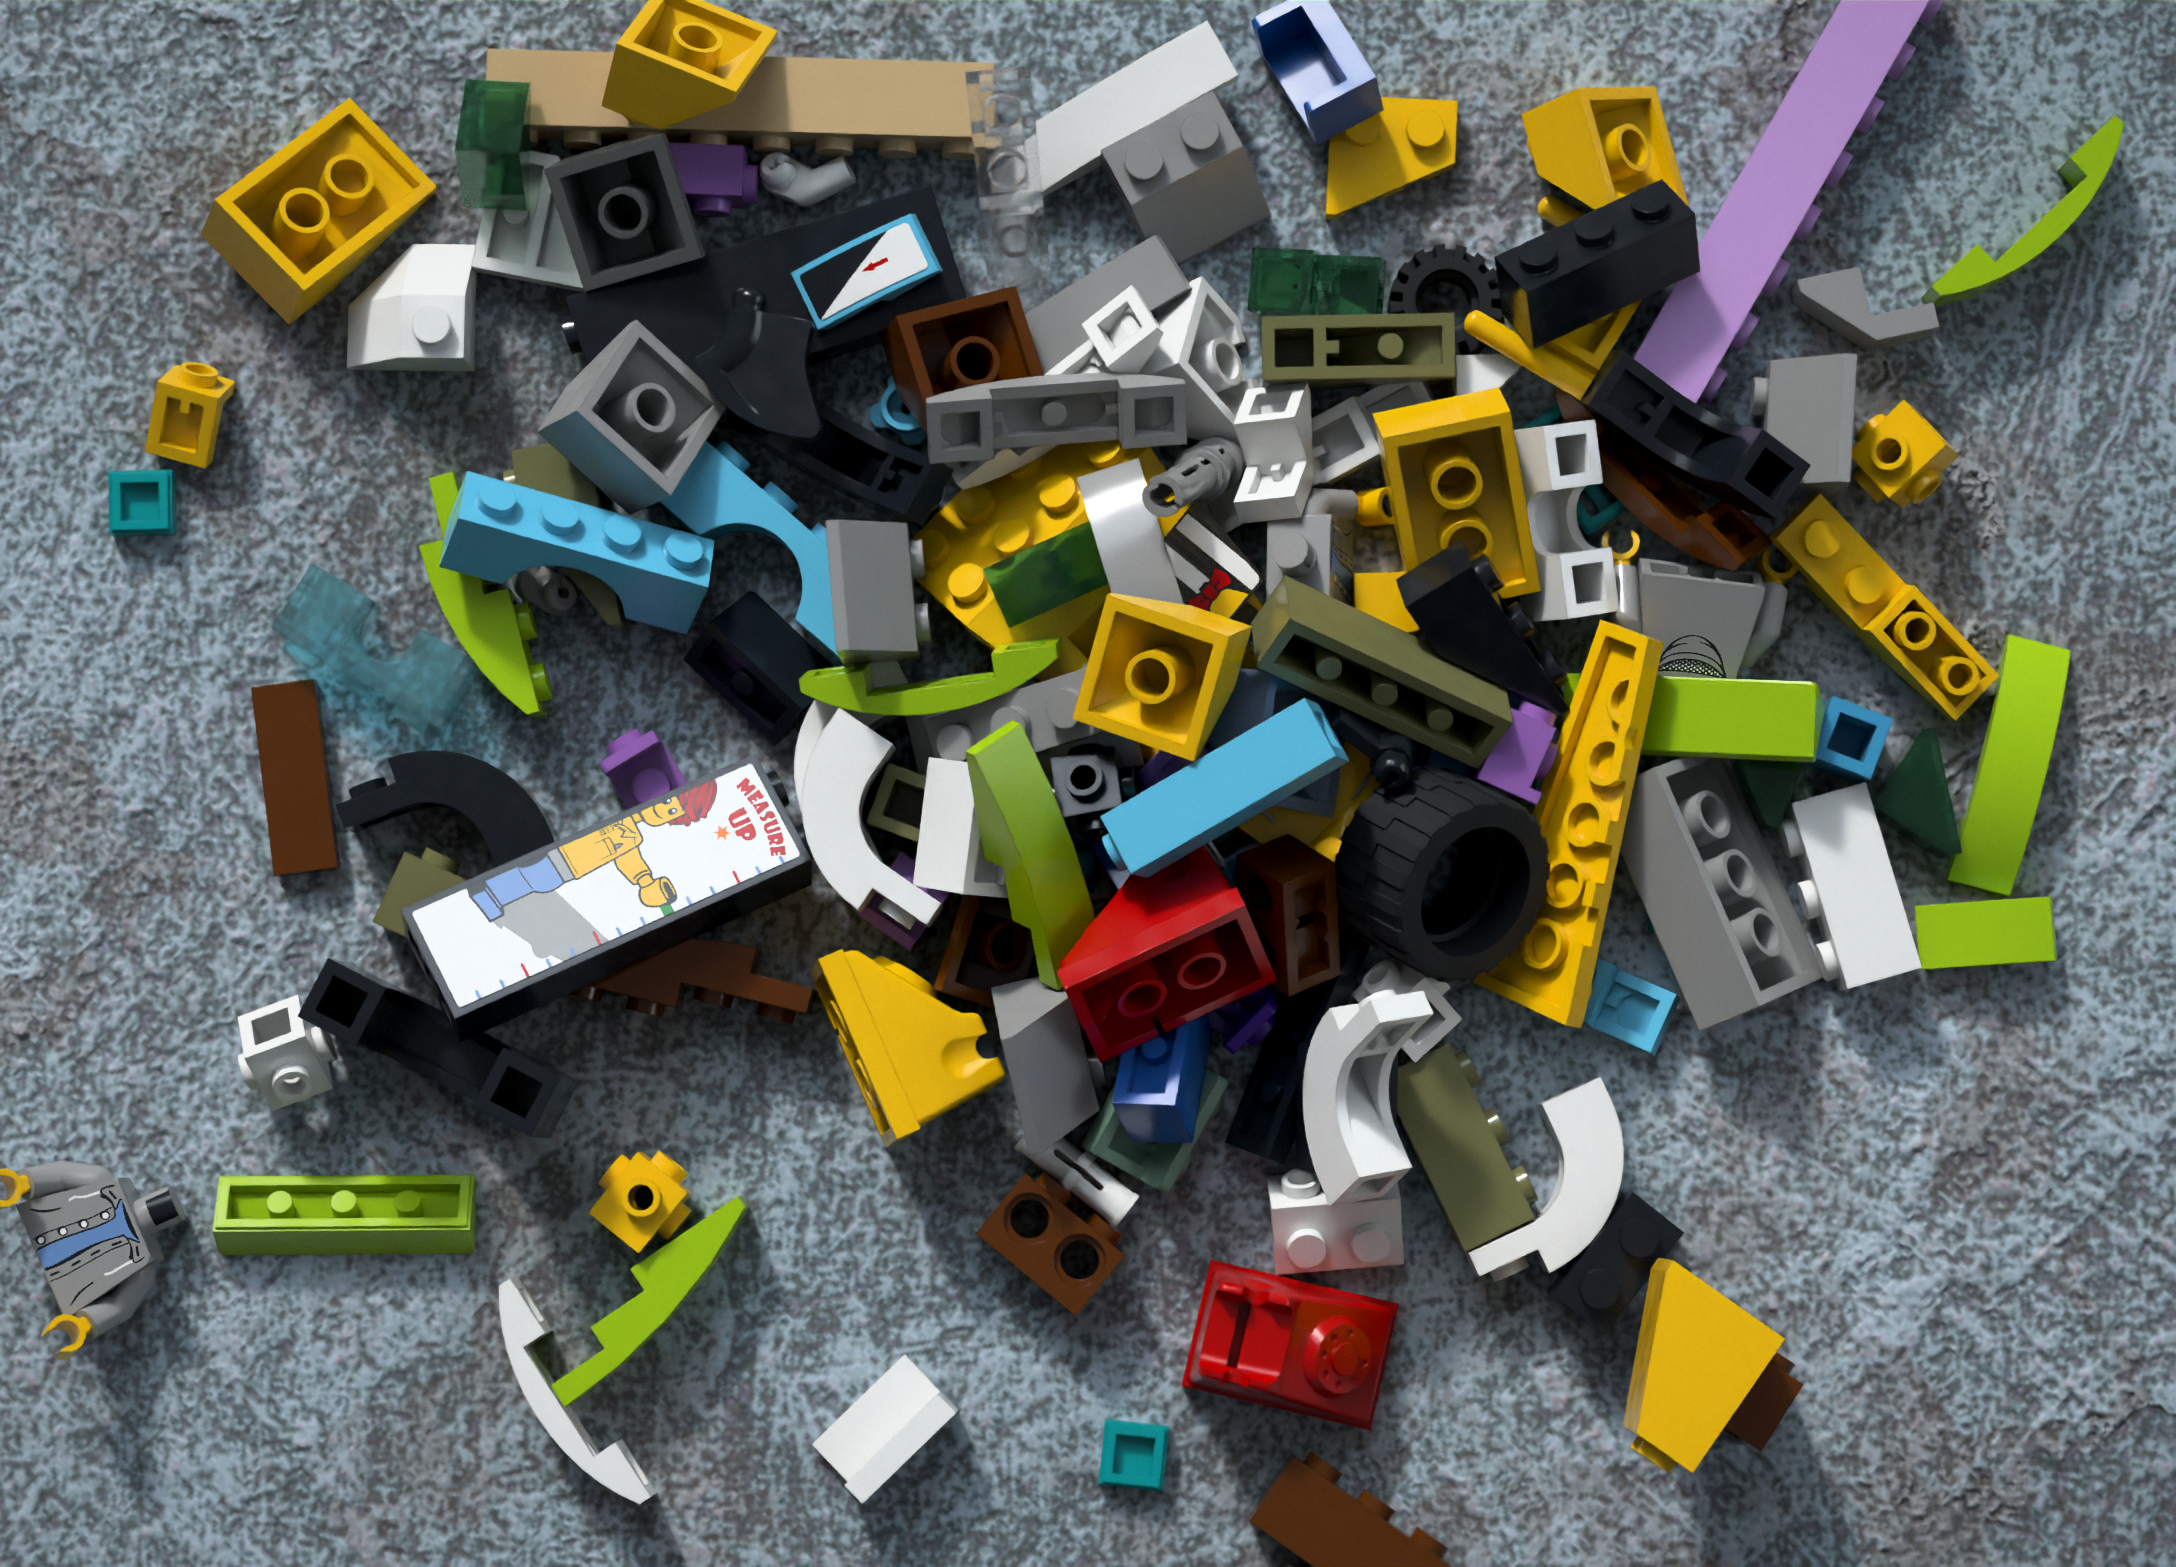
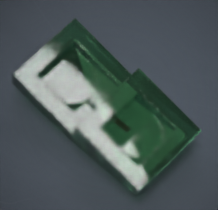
M1252 248L1247 310L1251 313L1273 316L1382 314L1387 262L1382 257L1319 255L1315 250Z

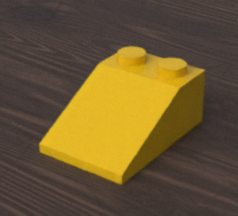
M348 98L217 197L213 202L201 236L288 324H291L333 291L435 193L437 186L351 98Z
M1499 387L1373 413L1383 474L1404 573L1406 574L1462 539L1475 558L1485 553L1491 560L1505 585L1498 590L1503 599L1541 591L1511 411Z

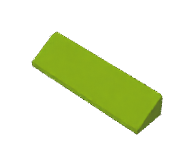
M1581 673L1567 674L1570 681L1564 686V695L1569 707ZM1657 676L1640 755L1815 762L1825 712V705L1819 686L1814 682ZM1568 711L1563 714V724L1565 722Z
M475 1174L219 1176L212 1232L218 1251L222 1255L469 1254L475 1250Z

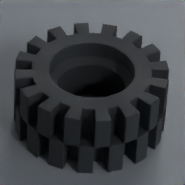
M1445 244L1434 245L1433 250L1428 252L1422 249L1413 255L1410 262H1405L1398 270L1388 298L1387 311H1389V314L1423 313L1421 309L1423 293L1433 284L1451 282L1460 286L1466 292L1470 301V312L1475 310L1481 311L1500 323L1503 314L1501 311L1496 270L1494 268L1489 270L1485 265L1486 258L1478 252L1475 257L1466 253L1467 247L1456 245L1455 249H1445ZM1464 322L1455 327V356L1472 355L1474 353L1478 355L1486 348V344L1465 332Z

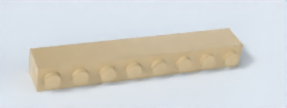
M487 49L484 124L492 137L500 138V143L509 147L532 148L538 146V139H563L565 147L593 150L601 148V141H625L665 133L668 142L752 145L753 152L765 155L773 152L788 154L790 153V146L816 147L815 152L817 154L830 157L853 155V148H879L878 154L887 158H913L916 156L917 149L942 150V157L951 160H975L979 158L980 151L991 152L994 148L996 87L994 63L765 56L733 103L659 130L647 124L631 122L622 114L601 106L614 52Z

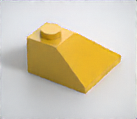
M648 0L616 43L601 106L622 114L631 122L647 124L662 130L733 103L774 44L778 30L703 0Z
M1656 86L1577 88L1521 114L1527 134L1528 150L1534 159L1538 175L1596 210L1661 179L1689 206Z
M1116 593L1107 594L1072 719L1184 759L1196 761L1235 688L1252 626L1191 605Z

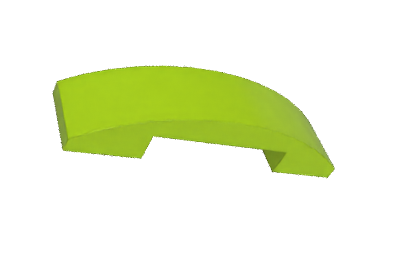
M2114 115L2059 168L2057 172L2074 189L1996 262L1978 244L1975 245L1923 295L1921 299L1924 303L1934 302L1936 307L1973 297L2011 278L2044 253L2079 217L2101 186L2114 160L2124 123Z
M2010 634L2006 636L1997 671L2000 676L1995 680L1991 695L1995 699L1966 815L1960 819L1946 881L2007 897L2010 896L2030 836L2050 762L2064 697L2071 650Z
M1061 637L997 645L991 653L994 672L875 688L871 662L810 670L799 679L800 691L816 700L839 708L870 714L912 716L957 710L982 703L1025 683L1058 658L1063 650Z

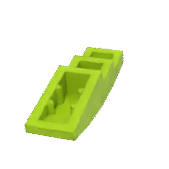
M1011 720L967 749L965 754L984 857L986 860L1003 867L1012 920L1031 929L1040 982L1059 990L1063 985L1056 970L1060 969L1061 961L1081 938L1086 927L1095 917L1073 841L1050 783L1022 725Z
M737 1196L630 1269L644 1291L590 1327L604 1347V1350L551 1385L564 1407L576 1402L624 1365L676 1314L715 1265L750 1208L744 1196Z

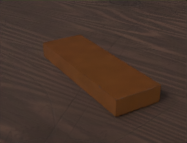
M308 679L251 687L274 876L284 877L341 869L318 681Z

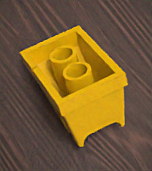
M840 949L819 958L809 971L811 980L832 1028L840 1033L837 1036L838 1042L885 1148L909 1138L920 1130V1127L992 1089L1005 1078V1071L999 1057L985 1059L979 1056L976 1051V1041H978L980 1036L988 1033L981 1016L977 1013H961L937 1000V991L933 989L934 987L911 969L883 956H876L871 959L858 950L843 952Z

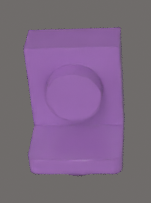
M638 728L625 733L606 746L605 749L610 756L598 763L604 774L609 777L628 809L688 783L661 738L653 730L643 736Z

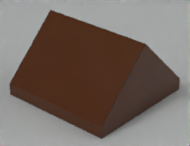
M963 894L933 989L938 993L995 1010L991 987L1039 976L1031 929L1012 920L1009 898Z

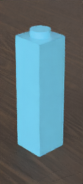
M1303 698L1100 816L1109 832L1102 837L1103 844L1119 870L1123 871L1128 868L1130 874L1148 878L1349 762V759L1319 704Z

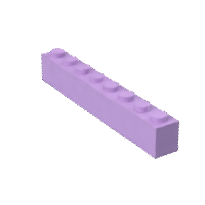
M1944 0L1840 1L1698 245L1700 272L1676 283L1633 358L1694 403L1698 399L1708 405L1711 403L1728 374V371L1719 367L1718 364L1729 345L1741 351L1759 320L1758 316L1749 312L1758 295L1763 291L1772 297L1791 265V263L1781 258L1792 237L1804 242L1822 211L1821 208L1812 204L1823 183L1832 188H1835L1854 156L1844 150L1849 138L1855 129L1866 135L1885 101L1875 96L1886 75L1895 81L1898 80L1916 47L1906 42L1917 22L1926 27L1930 25Z

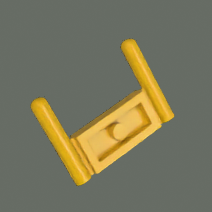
M1547 195L1542 198L1537 207L1539 217L1556 227L1585 215L1553 195ZM1643 298L1536 349H1533L1521 335L1478 310L1472 311L1467 315L1464 320V330L1469 335L1576 399L1581 400Z

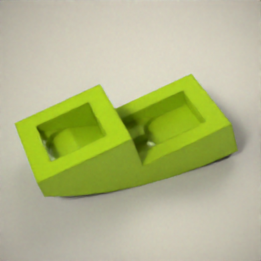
M2052 897L1915 906L1918 955L1922 966L1920 970L2057 961Z

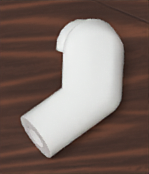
M773 152L764 157L759 167L763 185L771 194L801 207L812 206L857 183L855 175L843 155L813 169L782 152Z

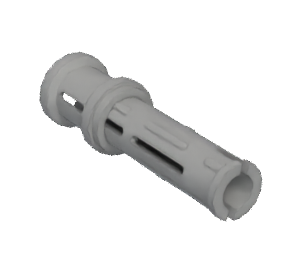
M1211 436L1201 440L1197 445L1185 449L1176 458L1172 468L1152 477L1148 481L1151 485L1145 486L1142 490V500L1145 508L1157 517H1169L1192 502L1206 503L1218 498L1222 493L1233 489L1241 481L1245 472L1243 453L1234 441L1223 436ZM1207 459V460H1209L1211 463L1206 464V463H1205V460ZM1175 495V499H1173L1172 501H1165Z

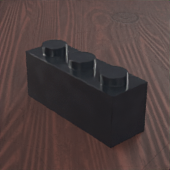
M1662 179L1494 257L1502 314L1533 349L1700 272L1695 213Z

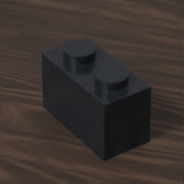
M1624 1192L1613 1206L1608 1219L1599 1233L1586 1248L1569 1262L1546 1293L1595 1332L1605 1335L1649 1279L1651 1268L1658 1258H1665L1684 1232L1634 1192Z

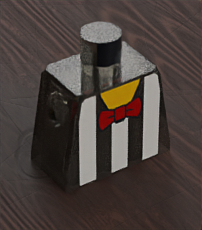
M1195 500L1164 537L1183 603L1251 626V622L1259 611L1247 601L1265 578L1206 509ZM1252 629L1246 646V651L1251 655L1254 654Z

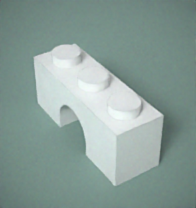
M1595 419L1514 430L1541 589L1539 592L1519 595L1521 606L1532 622L1571 619L1617 611L1619 602L1612 547L1595 548L1588 544L1583 538L1577 522V502L1582 490L1588 485L1603 483Z

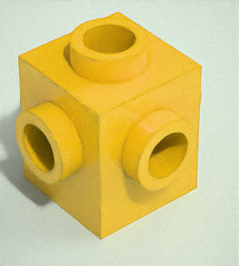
M1903 400L1887 416L1884 414L1874 416L1857 432L1855 436L1857 444L1852 447V459L1861 468L1853 477L1876 502L1880 503L1887 496L1904 508L1910 501L1917 504L1929 497L1943 480L1940 473L1960 455L1919 411Z
M660 1150L657 1151L653 1158L645 1152H637L631 1160L621 1154L600 1179L598 1184L606 1191L588 1213L638 1254L645 1253L659 1235L669 1241L692 1213V1210L685 1205V1202L693 1194V1191L682 1183L689 1173ZM645 1185L652 1190L654 1196L653 1203L648 1209L642 1208L637 1200L639 1190Z

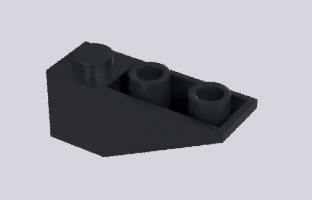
M1461 539L1396 579L1405 608L1439 656L1560 714L1570 710L1561 687L1570 681L1567 673L1550 648L1540 654L1530 638L1537 635V631L1521 604L1516 601L1507 606L1498 593V590L1505 585L1495 566L1485 553L1475 558Z

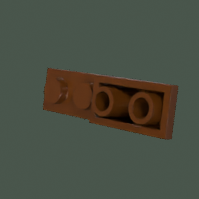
M692 938L569 993V995L601 1002L603 991L605 990L628 996L626 1009L663 1018L665 1006L677 1009L682 1008L687 985L696 987L695 1000L731 1008L733 998L738 997L758 1002L756 1015L793 1024L796 1012L811 1016L817 991L813 988L757 975L756 971L761 955V950L758 948L725 941Z

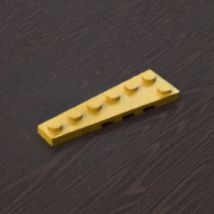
M1603 620L1599 622L1570 705V710H1568L1557 741L1559 748L1556 758L1543 781L1540 790L1542 794L1532 812V816L1541 825L1542 835L1547 839L1549 848L1548 863L1550 864V877L1546 884L1545 892L1547 894L1543 906L1538 911L1534 926L1529 934L1527 933L1519 943L1520 946L1510 957L1507 956L1502 960L1498 967L1488 973L1484 972L1477 975L1473 980V983L1563 1025L1577 1028L1582 1027L1587 1003L1592 994L1595 965L1664 642Z

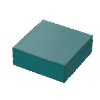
M173 470L108 471L109 534L111 536L177 535L176 472Z
M1105 1419L1098 1484L1163 1491L1169 1425Z

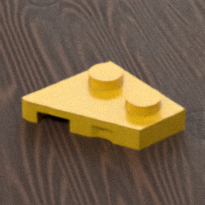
M1381 97L1383 111L1330 138L1325 219L1335 220L1344 216L1347 211L1374 199L1380 198L1381 200L1400 192L1411 183L1421 179L1427 180L1453 169L1456 152L1458 101Z

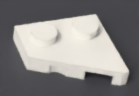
M497 144L472 262V268L475 272L584 292L544 169L561 161L559 156Z

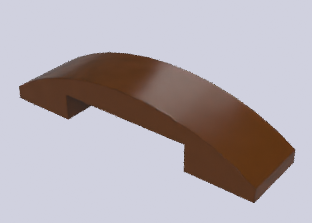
M1560 388L1556 389L1554 394L1565 423L1595 419L1602 477L1605 486L1624 507L1661 538L1697 559L1731 571H1736L1766 550L1773 542L1740 509L1722 501L1711 508L1706 506L1679 478L1657 466L1617 438L1619 433L1580 405V400Z

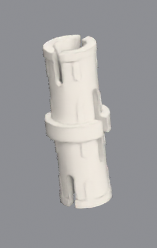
M1024 1135L1014 1147L1015 1150L1022 1152L1057 1180L1068 1192H1072L1110 1222L1109 1225L1113 1228L1118 1225L1140 1197L1094 1161L1098 1156L1087 1150L1084 1153L1081 1152L1064 1137L1042 1153L1029 1155Z

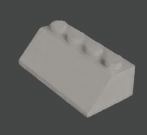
M1682 757L1635 776L1620 852L1629 870L1630 883L1635 892L1641 897L1655 929L1656 942L1661 951L1667 956L1681 988L1683 1003L1693 1015L1699 1031L1743 1014L1823 978L1814 951L1729 760L1726 758Z

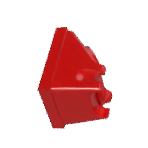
M1204 845L1148 878L1129 874L1126 882L1098 917L1086 927L1081 938L1061 961L1060 969L1056 970L1100 1063L1159 1036L1154 1025L1159 1021L1166 1033L1277 981L1237 887L1231 888Z
M1210 1259L1181 1385L1371 1430L1399 1304Z

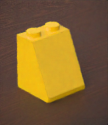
M1658 1258L1650 1271L1623 1427L1636 1435V1438L1629 1447L1669 1474H1671L1676 1465L1683 1467L1691 1473L1695 1471L1785 1340V1338L1674 1260Z

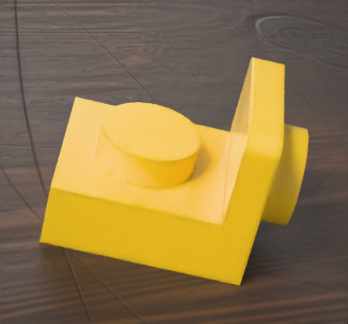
M185 362L172 367L157 381L144 452L205 469L213 461L223 403L233 394L235 381L218 376V371L215 368L202 363Z

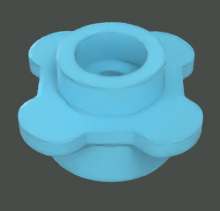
M891 375L887 381L888 388L884 392L881 402L874 404L870 409L871 422L876 428H889L901 435L904 444L918 446L925 441L927 434L912 413L905 415L901 412L904 402L898 395L893 376Z

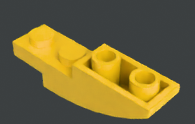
M1812 493L1769 537L1773 541L1772 543L1807 578L1803 583L1881 660L1950 720L1956 721L2000 676L1915 585L1905 584L1821 493Z

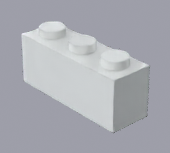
M1866 782L1794 802L1784 807L1783 811L1786 820L1778 822L1779 834L1787 857H1798L1804 881L1796 884L1798 898L1806 919L1816 918L1823 943L1815 945V952L1825 981L1835 980L1837 990L1842 991L1922 968Z

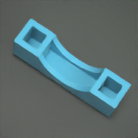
M722 440L714 448L705 441L672 495L657 503L692 534L714 540L730 533L751 532L770 537L786 547L797 560L802 576V596L795 620L804 631L842 663L836 652L826 528L817 523L809 530L792 515L799 506L785 492L771 481L763 489L744 474L751 464L728 443Z
M467 471L447 521L439 567L500 584L513 575L534 567L563 566L578 569L601 579L616 592L622 602L625 618L687 635L709 588L715 540Z

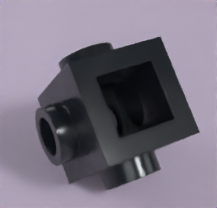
M1096 743L1082 744L1071 748L1068 751V755L1050 758L1053 781H1049L1074 844L1102 842V837L1109 832L1100 816L1141 793L1134 765L1125 767L1114 746L1105 747Z

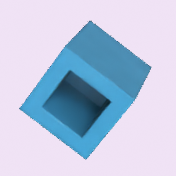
M1832 696L1824 701L1825 712L1816 761L1799 763L1856 785L1864 783L1872 778L1893 719Z

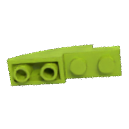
M454 472L430 477L428 480L443 540L420 545L419 549L429 581L441 609L462 646L497 689L533 720L547 718L544 701L552 700L553 692L544 662L534 664L528 640L538 638V633L531 606L528 601L518 603L517 596L509 588L490 593L488 586L496 584V582L439 567L447 521L462 481Z

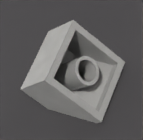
M1214 91L1101 149V167L1141 241L1143 242L1154 235H1160L1178 266L1271 217L1270 209L1246 151Z
M634 320L566 386L537 430V433L623 510L632 515L672 495L727 407L714 395L709 386L638 320Z
M1843 353L1771 360L1762 371V378L1753 377L1749 400L1750 415L1760 416L1759 428L1764 429L1811 465L1790 498L1807 499L1812 493H1821L1827 501H1831L1850 483L1858 354Z
M841 519L826 520L836 652L843 665L920 659L919 642L931 641L928 603L916 604L914 579L926 578L922 539L910 540L907 523Z
M1038 976L991 987L1001 1043L1029 1155L1042 1153L1098 1112L1099 1106L1094 1087L1106 1085L1102 1063L1099 1062L1094 1049L1085 1050L1081 1034L1083 1027L1064 987L1059 990L1040 982Z

